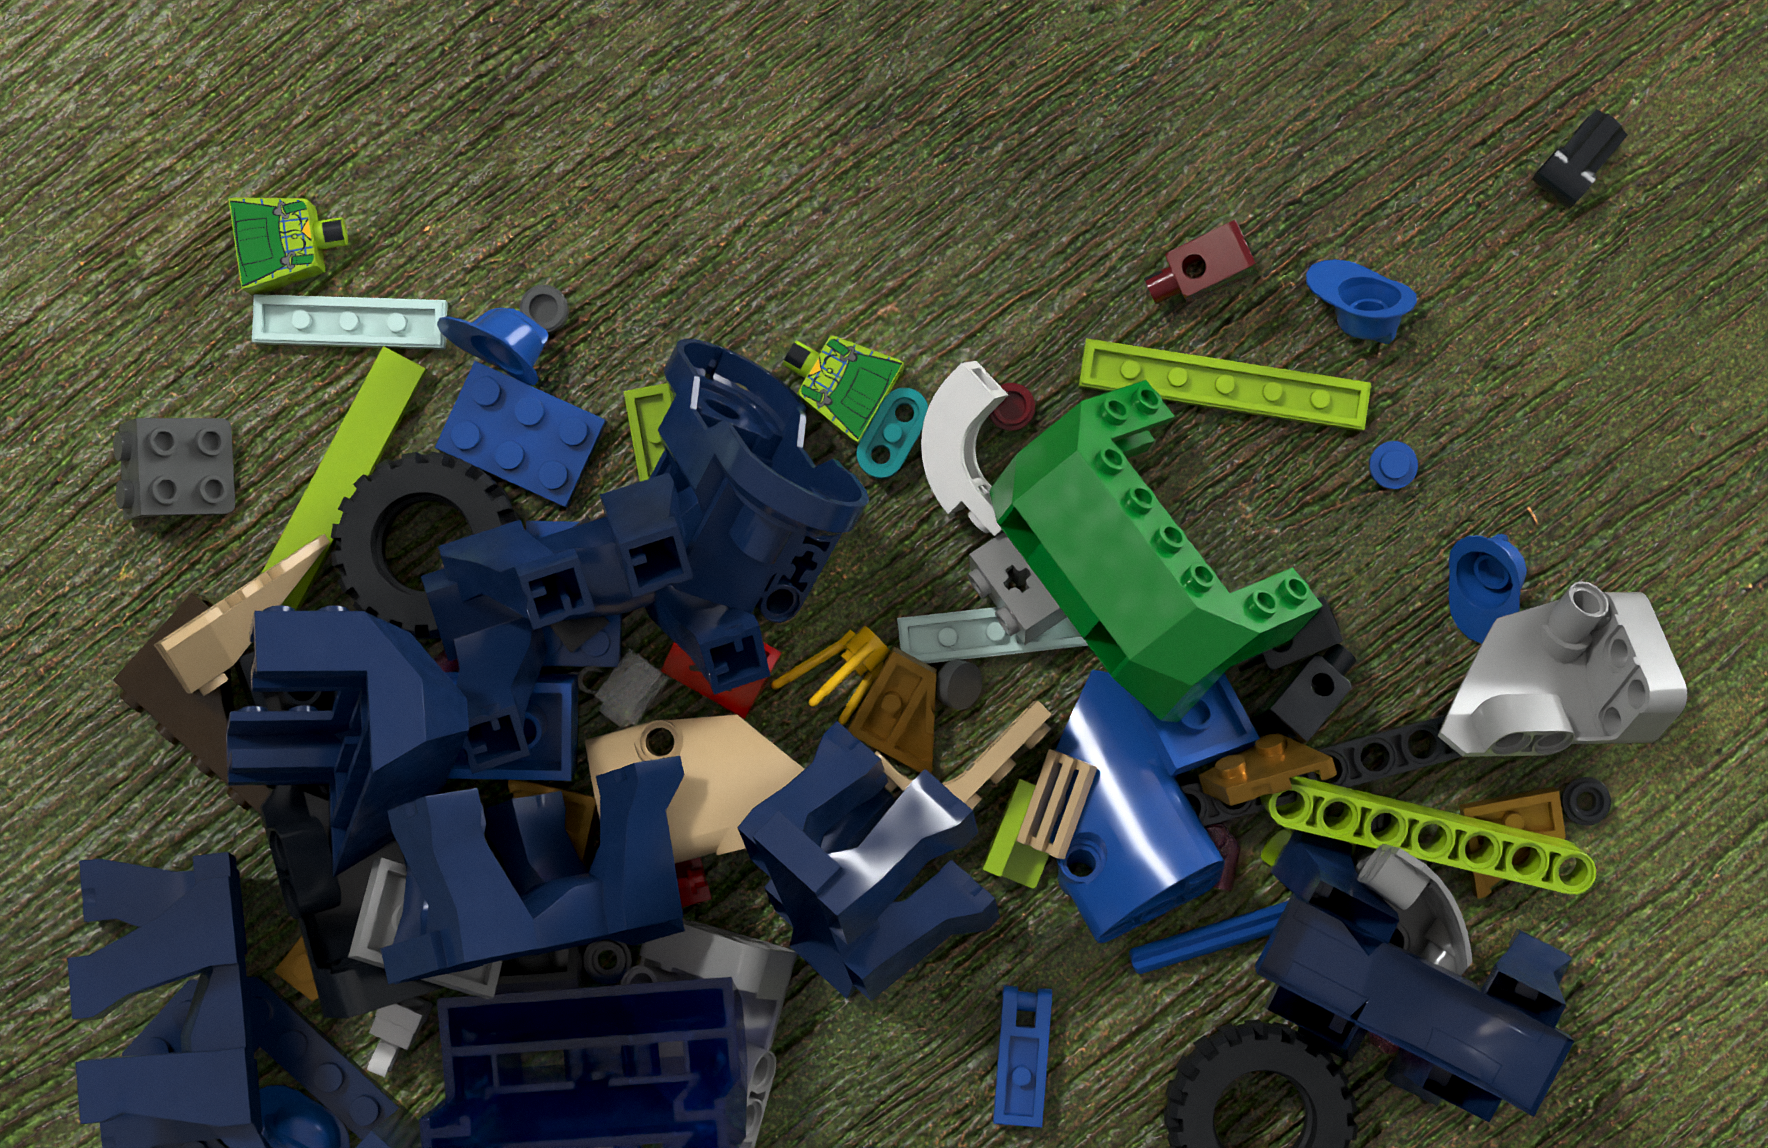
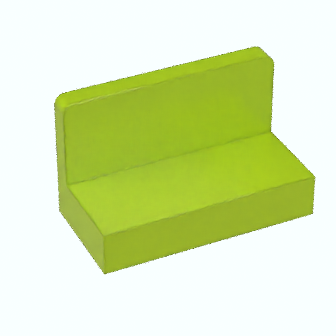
M1017 778L981 868L999 877L1003 876L1027 887L1035 888L1044 870L1049 853L1036 850L1030 845L1016 841L1036 787L1034 784Z

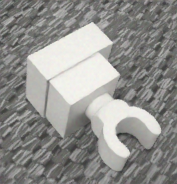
M414 997L377 1009L376 1017L369 1033L381 1038L369 1062L368 1071L384 1078L386 1077L387 1072L391 1071L400 1047L407 1050L415 1042L421 1026L429 1016L433 1006L432 1003L419 997Z

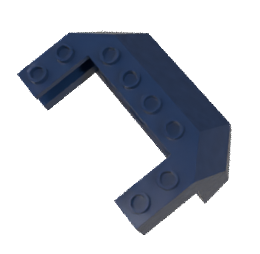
M271 606L263 611H254L249 631L250 642L255 643V657L251 669L252 692L338 691L332 711H318V708L314 706L302 705L293 707L289 711H268L267 708L262 706H247L238 711L230 712L226 727L228 786L329 784L334 878L379 851L395 838L391 830L387 810L424 796L441 794L469 731L467 697L414 636L402 628L365 611H349L348 608L343 606H326L318 611H295L294 608L289 606Z

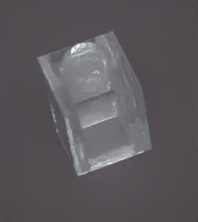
M630 649L596 693L595 697L604 703L599 711L620 727H623L626 721L632 725H638L672 679L637 652Z

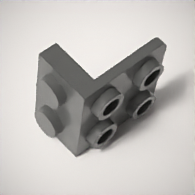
M135 418L119 425V432H116L114 436L113 450L116 460L121 461L122 480H119L116 485V502L118 507L123 509L124 520H145L155 516L224 515L234 510L235 490L231 424L228 420L224 418Z

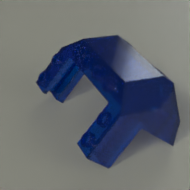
M732 977L494 994V998L489 999L477 996L437 998L446 1098L419 1119L422 1148H595L613 1146V1148H643V1144L662 1143V1148H739L746 1138L748 1057L743 1002ZM683 1041L684 1056L659 1057L658 1043ZM563 1049L564 1064L522 1067L521 1052Z

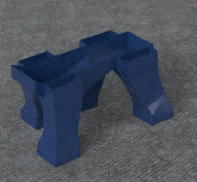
M666 473L600 494L605 517L538 539H535L524 530L521 520L438 546L444 569L422 575L421 579L448 661L458 658L460 669L456 686L467 697L469 731L462 748L464 749L472 774L530 755L523 727L526 709L548 651L542 630L544 626L563 620L620 615L645 607L649 618L691 657L710 684L714 695L771 676L760 626L753 614L677 591L671 584L681 583L694 578L686 549L703 519V514L691 487L677 493L671 475Z
M836 721L822 735L813 763L785 787L755 806L737 828L750 859L771 877L764 888L774 910L793 927L790 947L846 999L858 989L872 1001L952 934L987 931L1000 918L996 899L953 860H950L935 876L905 901L893 902L929 860L949 851L965 847L977 835L978 829L974 813L970 807L956 797L926 769L894 801L893 795L884 788L888 783V779L884 773L885 769L881 758Z
M673 756L636 762L596 776L600 794V845L590 871L579 859L565 829L566 809L562 791L514 798L483 810L478 789L473 788L424 796L387 810L391 830L404 855L407 872L403 912L392 945L380 948L388 984H399L465 971L483 966L484 964L532 954L534 956L605 939L635 946L685 931L666 813L685 775L681 757ZM484 833L501 855L508 877L487 845Z
M1293 829L1288 843L1283 846L1270 869L1271 873L1289 888L1293 894L1254 966L1258 975L1276 983L1264 1007L1298 1025V1032L1305 1034L1325 1050L1349 1062L1353 1059L1368 1031L1397 1045V1056L1390 1062L1384 1074L1386 1081L1436 1106L1444 1099L1490 1122L1503 1099L1534 1117L1574 1043L1569 1034L1556 1027L1566 1007L1559 984L1572 957L1517 928L1509 942L1507 952L1496 962L1482 987L1444 967L1389 943L1400 921L1398 913L1383 898L1357 880L1358 874L1355 871L1351 858L1352 845L1346 841Z
M229 852L193 856L194 871L178 872L105 859L79 861L84 922L94 923L121 920L139 928L90 955L67 958L72 1020L103 1019L134 995L200 974L180 1035L182 1052L102 1057L76 1062L80 1124L100 1123L102 1148H153L154 1146L221 1139L229 1148H273L261 1134L263 1126L257 1059H254L245 964V954L248 953L240 875L236 865V857Z

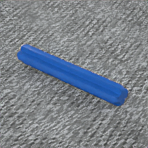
M1288 901L1134 947L1129 951L1133 969L1137 974H1143L1271 935Z

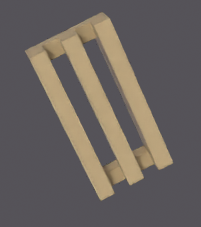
M1049 749L1016 841L1030 845L1036 850L1049 853V855L1055 858L1065 859L1098 767L1059 751ZM1075 769L1079 770L1053 843H1050L1049 839L1058 814H1061L1066 800L1065 795Z

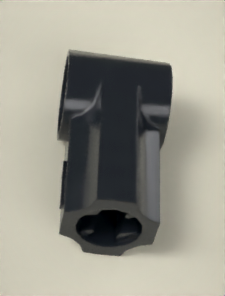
M1596 109L1578 127L1564 147L1559 146L1535 173L1532 180L1569 210L1597 179L1596 172L1628 134L1623 130L1622 124L1610 114H1605Z

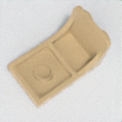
M1038 700L1033 701L963 773L942 784L968 807L973 809L982 799L976 791L988 779L997 784L1016 765L1010 757L1022 745L1032 749L1048 733L1051 728L1045 721L1052 714ZM877 750L875 754L881 758L885 769L884 773L888 779L885 787L890 792L897 786L904 791L913 780L898 771Z

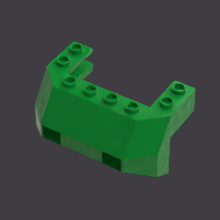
M1147 380L1081 401L1019 451L990 488L989 492L998 525L1112 678L1161 721L1179 722L1229 667L1291 640L1323 605L1293 567L1232 593L1228 592L1213 569L1208 566L1188 540L1183 530L1178 527L1158 501L1153 491L1148 488L1127 460L1147 452L1155 442V439L1148 430L1170 423L1175 417L1163 402L1159 393L1152 388Z

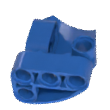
M1092 669L1060 738L1056 751L1098 768L1065 859H1055L1058 865L1057 880L1060 888L1065 894L1071 896L1096 942L1105 943L1212 889L1221 879L1225 861L1177 782V775L1173 777L1169 775L1125 689L1112 678L1109 672ZM1075 769L1065 795L1066 800L1061 814H1058L1050 836V843H1053L1079 770ZM1079 862L1088 865L1093 872L1088 876L1079 877L1072 874L1068 867L1073 863Z

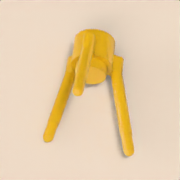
M864 626L856 634L850 629L840 640L771 683V687L774 690L781 688L846 649L841 655V658L846 663L819 688L808 702L811 707L817 706L853 671L860 677L867 671L838 718V722L841 725H845L875 681L884 665L883 661L889 656L891 651L867 626Z

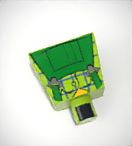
M241 197L228 199L241 289L252 296L324 273L323 249L348 246V234L344 218L339 217L318 221L316 207L308 199Z
M832 335L828 338L820 353L796 340L782 363L786 368L805 378L797 392L800 400L856 446H858L884 398L891 392L904 369V362Z

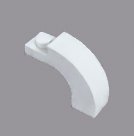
M977 361L961 363L947 377L933 396L922 429V460L928 483L944 510L951 514L963 510L967 506L970 510L968 516L974 525L985 533L991 532L994 536H997L1004 531L996 521L989 492L992 486L984 478L977 463L976 440L985 419L1002 403L1008 394Z

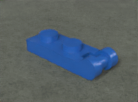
M1003 985L993 1124L1042 1128L1052 989L1037 988L1035 993L1018 991V986ZM1017 1011L1035 1012L1034 1026L1016 1025Z

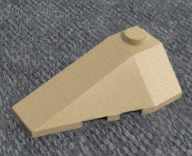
M325 534L304 545L154 644L187 693H193L199 689L202 695L205 696L228 680L224 671L232 667L251 644L249 631L254 611H263L265 608L283 603L330 543Z

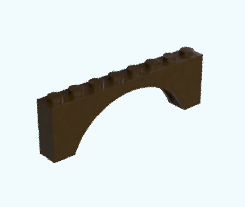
M191 593L113 681L123 689L119 696L126 704L139 713L146 710L158 721L155 729L166 740L176 746L181 742L194 754L190 760L201 772L210 778L217 774L228 784L226 727L230 712H235L231 688V667L224 671L228 680L205 696L202 695L199 689L193 693H187L154 646V644L214 605L204 595ZM275 785L230 786L226 793L243 809L248 811L253 807L261 814L260 806Z

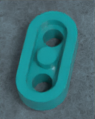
M898 388L884 398L857 447L858 464L868 476L875 479L890 478L901 469L922 432L928 410L925 398L918 391L911 388ZM902 405L911 407L914 411L913 418L908 422L899 421L895 416L898 407ZM877 447H885L890 452V459L884 464H878L872 459V452Z

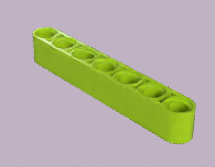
M1300 776L1289 778L1292 786L1290 790L1297 792V800L1292 807L1286 810L1276 809V800L1285 791L1260 796L1263 807L1277 824L1299 831L1375 849L1382 844L1401 848L1418 859L1566 894L1583 893L1592 886L1596 879L1594 861L1584 851L1568 840ZM1334 802L1344 803V811L1339 818L1333 821L1323 820V813L1328 805ZM1390 813L1391 820L1388 827L1380 832H1372L1371 823L1373 819L1379 814ZM1430 824H1437L1435 837L1429 842L1418 843V835L1421 829ZM1477 835L1484 837L1480 850L1473 854H1465V846L1472 837ZM1530 847L1528 859L1522 864L1512 865L1514 853L1519 848ZM1569 858H1576L1574 870L1568 875L1559 876L1561 864Z

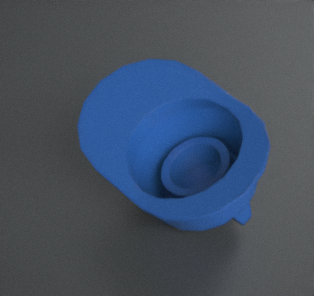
M1324 260L1311 265L1306 272V284L1312 293L1334 306L1339 327L1345 334L1355 338L1370 339L1383 344H1390L1396 337L1402 315L1410 312L1417 304L1416 293L1410 287L1390 280L1351 261Z
M500 307L488 310L472 323L449 316L439 318L437 322L439 331L457 347L499 367L523 383L535 385L539 379L533 366L548 342L549 334L543 327L524 313L512 308Z
M1497 534L1492 538L1467 536L1458 540L1450 551V613L1457 627L1469 639L1481 644L1497 618L1519 612L1520 590L1526 579L1527 568L1523 556L1508 541L1507 535Z
M270 1085L259 1090L263 1126L261 1134L273 1148H350L349 1132L345 1124L326 1107L300 1091L285 1085Z

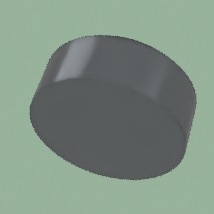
M537 285L529 289L522 297L520 312L543 327L548 334L559 331L566 324L569 317V304L565 296L557 288L550 285Z
M953 659L947 662L940 670L936 680L938 700L943 705L957 710H964L973 705L982 687V675L979 668L973 663L960 659Z

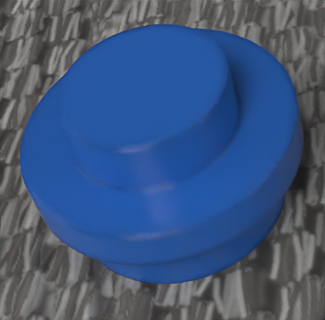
M1389 441L1379 445L1372 452L1369 459L1371 477L1378 485L1386 489L1405 487L1415 478L1418 470L1416 454L1408 445L1399 441Z

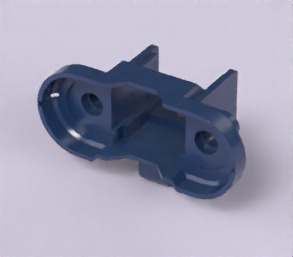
M697 339L679 340L664 367L665 378L675 398L658 428L665 450L650 478L669 473L674 481L677 493L691 487L697 497L703 519L686 549L694 578L681 583L671 584L677 591L733 609L736 608L752 614L757 605L765 619L771 622L781 623L788 621L802 607L842 533L851 531L856 525L869 501L868 493L856 475L846 470L838 460L831 459L815 466L803 448L806 415L804 412L807 408L797 394L782 380L753 361L721 346ZM705 373L710 374V379L705 377ZM735 383H739V384L743 385V386L746 387L749 391L742 389L741 387L737 386Z

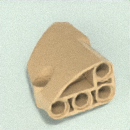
M738 714L674 720L659 719L585 740L599 818L600 794L596 776L636 762L673 756L681 757L685 775L666 810L675 864L712 853L721 855L746 848L737 827L755 806L785 787L805 769ZM656 728H665L674 737V747L667 755L657 754L649 746L650 733Z

